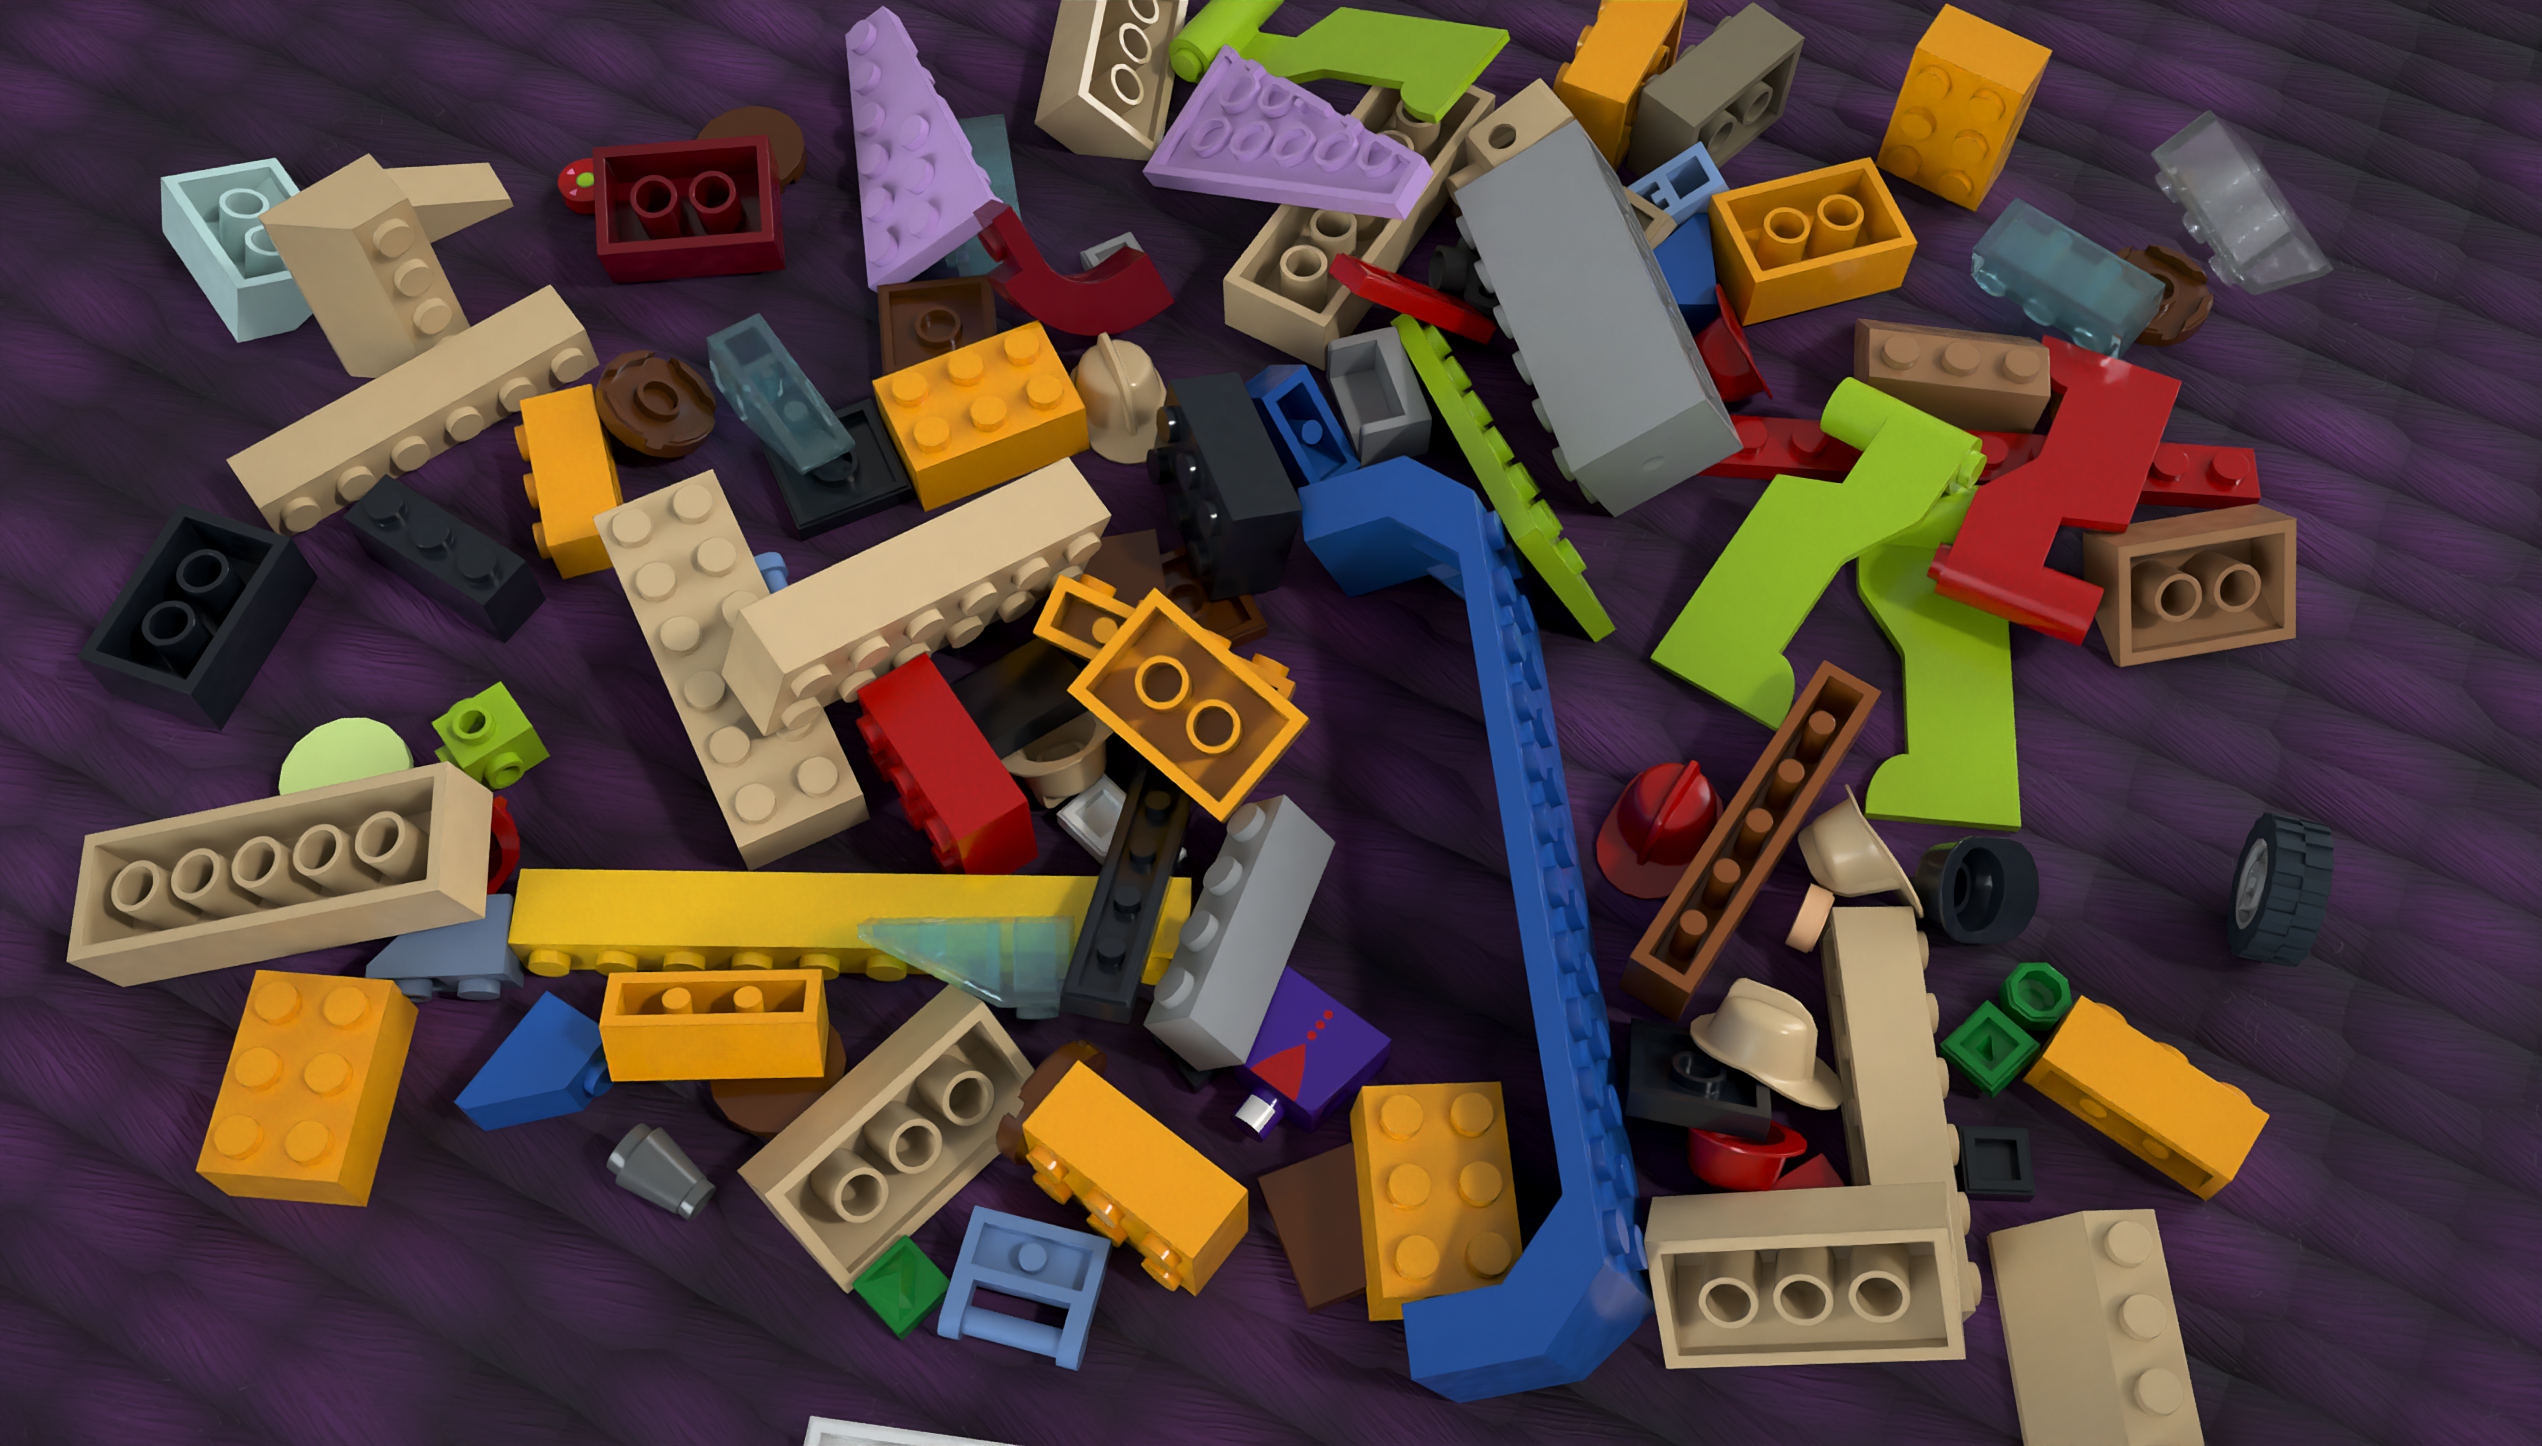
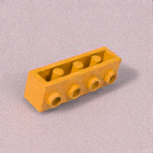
M1082 573L1077 582L1060 574L1033 633L1042 641L1091 662L1135 611V608L1114 599L1113 597L1117 589L1097 578ZM1139 600L1136 608L1141 604L1143 600ZM1203 628L1229 650L1232 644L1231 641ZM1258 653L1254 654L1251 662L1235 655L1291 702L1296 691V683L1286 678L1290 670L1288 667Z

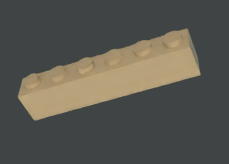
M550 284L228 458L226 461L274 532L292 537L299 532L312 528L322 519L347 505L359 501L385 474L396 479L408 471L420 468L435 456L462 441L472 439L482 430L514 412L521 411L519 400L548 394L566 383L578 380L586 372L600 364L585 328Z
M1913 906L1832 907L1818 938L1836 1072L1844 1087L1845 1094L1841 1110L1852 1186L1946 1181L1956 1250L1962 1321L1964 1322L1976 1312L1975 1306H1978L1980 1303L1982 1286L1976 1263L1968 1262L1964 1235L1968 1234L1970 1228V1207L1966 1194L1964 1192H1957L1953 1166H1956L1959 1160V1138L1956 1127L1946 1122L1943 1099L1948 1094L1949 1074L1944 1058L1936 1057L1933 1034L1936 1033L1938 1028L1939 1013L1935 995L1933 993H1926L1923 971L1927 967L1929 957L1927 937L1923 930L1916 929Z

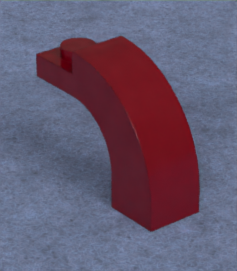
M991 199L973 212L983 228L977 233L982 246L995 262L1003 261V263L984 276L999 295L1014 308L1049 326L1065 332L1087 336H1098L1104 332L1115 334L1145 323L1174 303L1172 296L1148 254L1124 246L1088 271L1073 275H1060L1045 262L1011 205Z

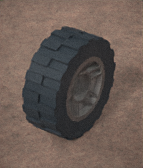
M2270 812L2263 813L2262 817H2258L2254 822V827L2249 831L2245 845L2238 858V865L2232 881L2231 895L2229 896L2227 939L2233 955L2288 968H2296L2300 965L2302 959H2306L2312 944L2315 943L2318 937V931L2325 917L2328 897L2332 887L2334 841L2330 836V828L2325 827L2326 824Z

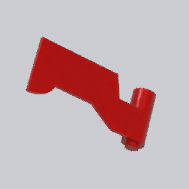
M2044 334L2041 344L2049 348L2050 388L2064 397L2041 453L2036 459L1977 489L1953 546L1940 542L1926 577L1938 581L1933 593L2080 647L2095 616L2105 588L2043 566L2059 525L2121 533L2126 532L2182 381Z

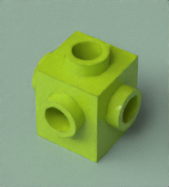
M501 681L473 698L457 702L445 715L431 722L445 745L434 751L440 761L450 762L491 792L514 784L523 776L525 771L550 757L533 726Z

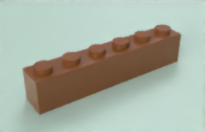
M1826 660L1822 662L1630 955L1618 988L1677 1023L1862 732L1882 691Z

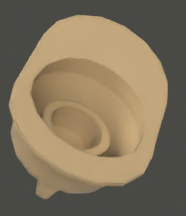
M1104 332L1099 334L1097 344L1089 348L1082 355L1079 364L1072 370L1070 379L1086 408L1089 444L1095 452L1108 461L1125 465L1145 463L1148 450L1154 447L1157 435L1156 414L1158 408L1164 405L1166 389L1151 358L1141 347L1129 341L1111 340L1108 334Z
M1088 710L1000 761L1009 774L1023 778L1026 785L1033 791L1038 802L1043 807L1048 809L1054 808L1071 795L1081 793L1094 786L1102 778L1107 765L1106 739L1114 730L1092 711Z
M1845 784L1844 789L1847 799L1818 816L1811 825L1805 827L1798 835V843L1811 875L1824 889L1833 892V894L1850 898L1892 890L1904 906H1913L1914 916L1917 919L1923 918L1922 906L1909 879L1887 846L1863 817L1849 785Z
M1738 978L1731 986L1728 995L1724 998L1716 1013L1700 1015L1691 1022L1690 1036L1700 1049L1712 1058L1744 1071L1781 1095L1801 1105L1819 1110L1836 1109L1844 1102V1087L1839 1078L1824 1061L1816 1056L1818 1030L1812 1015L1800 1001L1787 993L1747 978Z

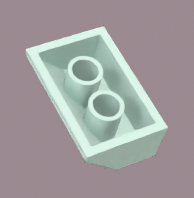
M276 158L161 177L163 233L238 343L294 331L313 314L258 218V215L300 192Z

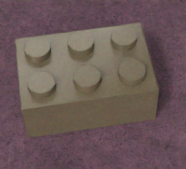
M1754 2L1736 16L1725 17L1715 28L1712 35L1698 46L1690 45L1683 51L1673 66L1661 75H1652L1640 89L1637 96V102L1639 103L1637 118L1629 135L1631 146L1626 168L1640 178H1643L1701 141L1715 166L1719 169L1782 117L1805 37Z

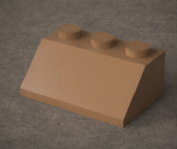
M1857 318L1855 323L1854 379L1961 430L2032 434L2051 397L2049 348L2030 337Z
M2258 504L2133 523L2128 525L2125 533L2096 529L2083 531L2084 581L2105 588L2095 613V618L2114 664L2119 667L2296 638L2297 518Z

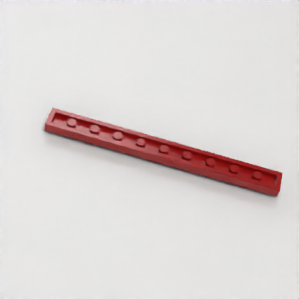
M1729 415L1744 449L1695 475L1773 480L1777 474L1842 484L1864 452L1822 432L1820 429L1821 421ZM1963 430L1982 439L1980 453L1987 456L1985 467L1974 485L1982 486L2036 459L2040 455L2048 435ZM2159 442L2137 504L2226 509L2257 504L2261 499L2254 449Z

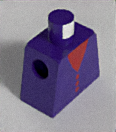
M1286 965L1246 1063L1233 1066L1234 1079L1249 1093L1231 1114L1232 1122L1245 1135L1260 1143L1264 1142L1282 1117L1306 1133L1311 1134L1315 1132L1355 1096L1362 1086H1366L1384 1069L1389 1060L1392 1039Z

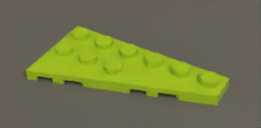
M1402 313L1390 323L1392 326H1396L1400 341L1512 539L1594 642H1598L1616 630L1581 574L1587 567L1580 555L1566 537L1561 541L1558 538L1560 531L1564 529L1560 521L1544 499L1537 503L1533 497L1540 493L1541 489L1521 461L1518 464L1512 465L1510 460L1515 457L1512 450L1495 426L1489 428L1487 425L1493 421L1490 413L1473 390L1469 393L1466 392V389L1472 383L1453 355L1447 359L1444 357L1452 349L1437 326L1430 323L1423 327L1417 318Z

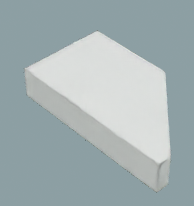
M1105 774L1094 786L1081 792L1057 813L1058 824L1101 865L1104 864L1127 795ZM1183 847L1177 866H1180L1187 860L1186 850Z

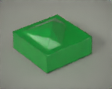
M1988 1000L1939 1045L1940 1054L1991 1099L2040 1054V1044Z
M905 1234L852 1283V1286L902 1341L945 1301L951 1281Z

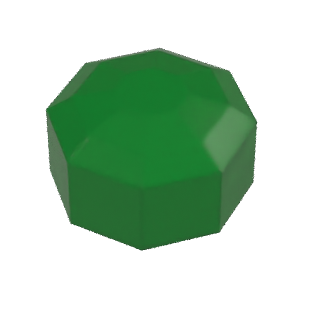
M2020 963L1998 989L2002 1013L2024 1031H2049L2072 1004L2068 979L2048 963Z

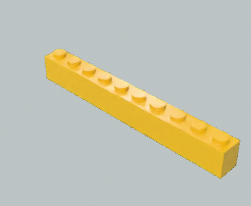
M521 869L508 945L526 969L535 974L548 977L565 976L569 974L570 970H596L600 974L609 976V973L637 972V970L680 972L822 969L823 980L835 979L839 976V973H866L868 977L880 981L902 980L906 977V974H933L936 978L948 982L969 981L974 975H1001L1003 979L1010 982L1031 983L1041 979V976H1066L1099 876ZM1173 877L1142 983L1157 985L1160 978L1169 968L1180 943V930L1193 913L1192 878Z

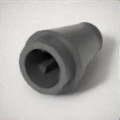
M645 1123L635 1126L617 1145L606 1165L607 1169L617 1176L615 1180L616 1185L677 1215L680 1214L689 1222L700 1214L716 1191V1186L707 1180V1177L662 1127L653 1130Z

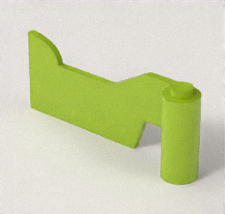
M1210 0L1169 43L1168 52L1172 68L1177 75L1186 81L1198 84L1224 44L1235 49L1241 58L1247 61L1253 59L1262 64L1267 73L1276 78L1283 76L1295 84L1330 78L1401 90V98L1405 109L1412 116L1424 122L1437 125L1509 42L1510 37L1508 30L1340 7L1295 38L1262 33L1258 30L1285 0Z
M1852 377L1845 378L1835 389L1825 407L1820 423L1822 432L1864 452L1847 478L1841 484L1777 474L1650 657L1651 662L1776 732L1792 710L1795 697L1793 670L1788 660L1782 655V652L1840 567L1846 562L1917 528L1923 523L1943 492L1953 495L1962 486L1970 489L1980 477L1987 461V456L1980 453L1982 439Z
M1973 485L1970 489L1962 486L1953 495L1943 492L1923 523L1917 528L1856 557V589L1858 595L1902 660L1905 754L1896 755L1886 760L1877 769L1867 788L1863 803V817L1865 819L2018 832L2021 828L2009 622L2003 618L1933 593L1938 581L1926 577L1940 542L1954 544L1977 489L1981 487L1979 485Z

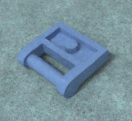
M975 1205L939 1317L938 1335L959 1341L964 1334L1054 1357L1056 1358V1366L1078 1371L1084 1357L1089 1329L1113 1249L1112 1240ZM976 1287L1068 1309L1064 1328L1060 1329L972 1306V1300Z

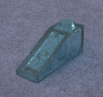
M760 313L706 338L713 382L742 422L799 473L803 475L855 448L853 438Z
M1074 916L868 918L857 925L859 940L997 1007H1017L1018 1018L1047 1019L1059 1016L1060 992L1075 950Z

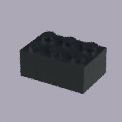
M1239 372L1169 380L1164 405L1158 408L1156 414L1157 435L1154 447L1148 450L1146 462L1151 482L1154 485L1160 486L1166 499V512L1169 524L1174 531L1180 532L1186 545L1187 563L1192 576L1200 578L1209 601L1278 589L1300 522L1303 507Z
M180 503L77 658L111 695L222 731L318 577L292 538Z

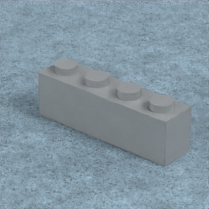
M1285 794L1240 806L1230 818L1227 825L1228 834L1216 861L1210 866L1204 876L1203 891L1191 917L1180 930V943L1167 972L1160 978L1155 987V999L1143 1024L1198 1071L1246 1063L1335 845V841Z

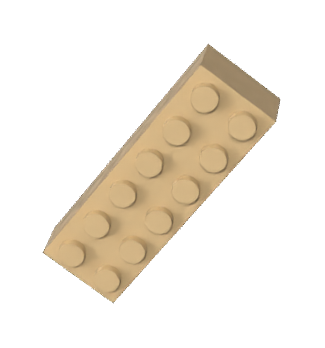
M1470 85L1436 125L1412 116L1405 109L1401 98V90L1372 86L1350 115L1360 120L1365 129L1376 135L1383 133L1423 156L1434 172L1406 220L1281 204L1223 279L1225 324L1324 371L1327 367L1328 343L1335 339L1350 336L1374 303L1353 293L1328 272L1337 253L1342 254L1343 252L1396 273L1446 205L1450 194L1445 180L1468 166L1465 136L1471 128L1494 112L1496 95Z
M1070 458L1061 459L740 608L721 675L764 737L785 726L790 731L797 730L813 721L821 713L823 707L841 698L845 702L859 699L856 690L926 652L930 658L933 652L949 644L953 648L963 647L978 637L985 626L1001 618L1005 623L1020 618L1034 606L1037 600L1051 594L1060 574L1078 582L1090 557L1100 549L1102 545L1100 538L1112 515Z
M713 469L592 516L749 872L869 820L870 816L864 795L824 709L813 721L797 730L790 731L785 726L764 737L721 675L738 610L770 595V592Z
M445 761L85 835L66 962L119 986L127 987L485 919L493 792L450 762Z

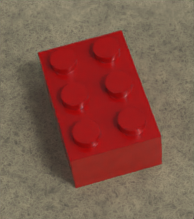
M926 652L856 690L864 716L856 719V724L870 747L865 750L867 757L884 784L893 780L901 794V797L897 798L898 803L913 829L918 832L925 828L934 846L930 847V851L943 874L1009 875L1039 857L1027 798Z

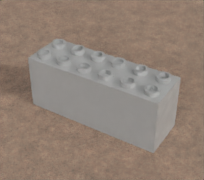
M1577 119L1454 192L1463 214L1456 218L1457 226L1470 248L1474 249L1477 247L1481 257L1480 260L1474 263L1477 274L1489 293L1496 292L1500 302L1499 305L1493 308L1494 315L1505 335L1509 339L1514 337L1519 347V351L1512 354L1514 363L1524 381L1529 386L1534 384L1539 398L1532 401L1534 411L1548 433L1554 431L1560 445L1552 450L1554 459L1569 482L1574 479L1577 480L1582 493L1590 504L1599 501L1614 517H1617L1744 449L1618 175Z

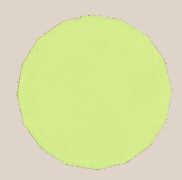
M341 718L316 727L295 744L282 764L278 788L280 794L284 795L414 768V760L405 742L388 725L369 718Z

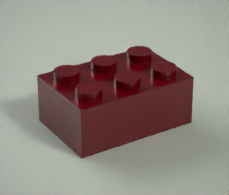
M767 134L592 148L597 256L614 284L786 270L779 165Z

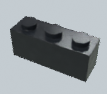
M387 474L343 516V519L370 559L503 643H506L546 600L526 560Z

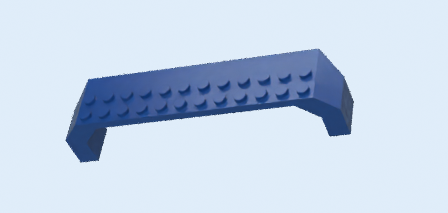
M1403 455L1298 488L1299 501L1303 507L1301 517L1304 541L1349 598L1431 575L1466 601L1563 1195L1502 1284L1402 1304L1411 1380L1457 1403H1464L1583 1381L1656 1311L1648 1269V1259L1644 1247L1646 1228L1627 1122L1624 1115L1622 1094L1530 580L1525 573L1519 547L1514 541H1506L1504 527L1496 510L1487 512L1474 490Z

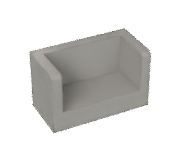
M1396 326L1330 341L1327 346L1326 378L1353 450L1361 463L1360 468L1362 469L1403 455L1413 457L1428 453L1432 417L1404 346L1400 341Z

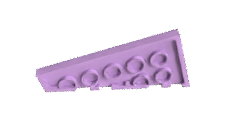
M884 6L880 7L865 20L858 21L845 34L868 288L877 292V285L906 283L976 236L983 228L973 212L991 199L1003 203L991 191L989 185L992 182L986 171L978 166L971 155L973 148L946 100L936 93L933 87L936 82L931 73L922 67L916 57L918 50L900 18Z
M1224 44L1142 171L1155 187L1406 220L1434 174L1425 158L1383 133L1380 135L1372 133L1365 129L1360 120L1349 114L1344 117L1337 113L1330 103L1283 76L1276 78L1267 73L1262 64L1253 59L1247 61L1241 58L1235 49Z

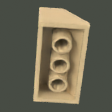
M1061 0L1034 124L1075 154L1149 161L1164 137L1175 77L1168 47L1169 43L1184 27L1188 0Z
M369 153L258 215L260 222L350 376L378 378L470 328L408 197Z
M949 984L737 1171L783 1226L840 1288L848 1294L853 1289L852 1283L905 1234L910 1237L1001 1153L998 1151L995 1138L999 1123L1003 1115H1006L1008 1112L1015 1118L1018 1116L1024 1105V1102L1018 1098L1022 1091L1020 1088L1035 1070L986 1004L975 996Z
M1946 1181L1652 1197L1644 1247L1648 1259V1269L1666 1369L1966 1359L1956 1250Z
M2154 1209L2080 1211L1992 1232L1987 1236L2024 1446H2205Z

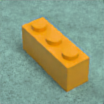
M592 384L519 400L524 425L514 427L521 456L525 462L531 461L533 473L523 475L526 493L533 510L540 509L542 522L533 523L532 525L536 545L542 559L553 558L563 580L614 567L592 516L624 504L609 430L597 412L595 391Z
M822 969L609 973L599 1030L611 1081L824 1077L829 1018Z
M2083 995L2061 1018L2041 1049L2040 1054L2022 1079L2205 1201L2233 1180L2270 1116L2253 1105L2250 1098L2239 1088L2228 1083L2217 1082L2189 1064L2188 1059L2178 1049L2162 1042L2153 1041L2128 1025L2125 1018L2112 1007L2102 1003H2094Z

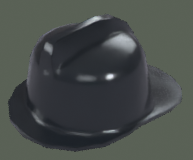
M1969 836L1959 841L1935 845L1928 848L1921 856L1915 876L1908 877L1923 909L1924 917L1921 920L1931 927L1947 932L1952 940L1960 943L2000 944L2014 940L2027 928L2035 913L2039 897V876L2032 854L2022 843L2009 838Z

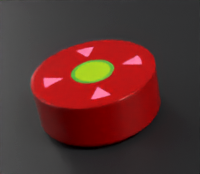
M592 158L577 160L569 164L562 170L558 178V188L565 205L573 212L579 214H595Z

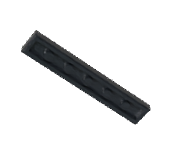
M1141 753L1060 992L1059 1011L1129 1024L1196 804V800Z

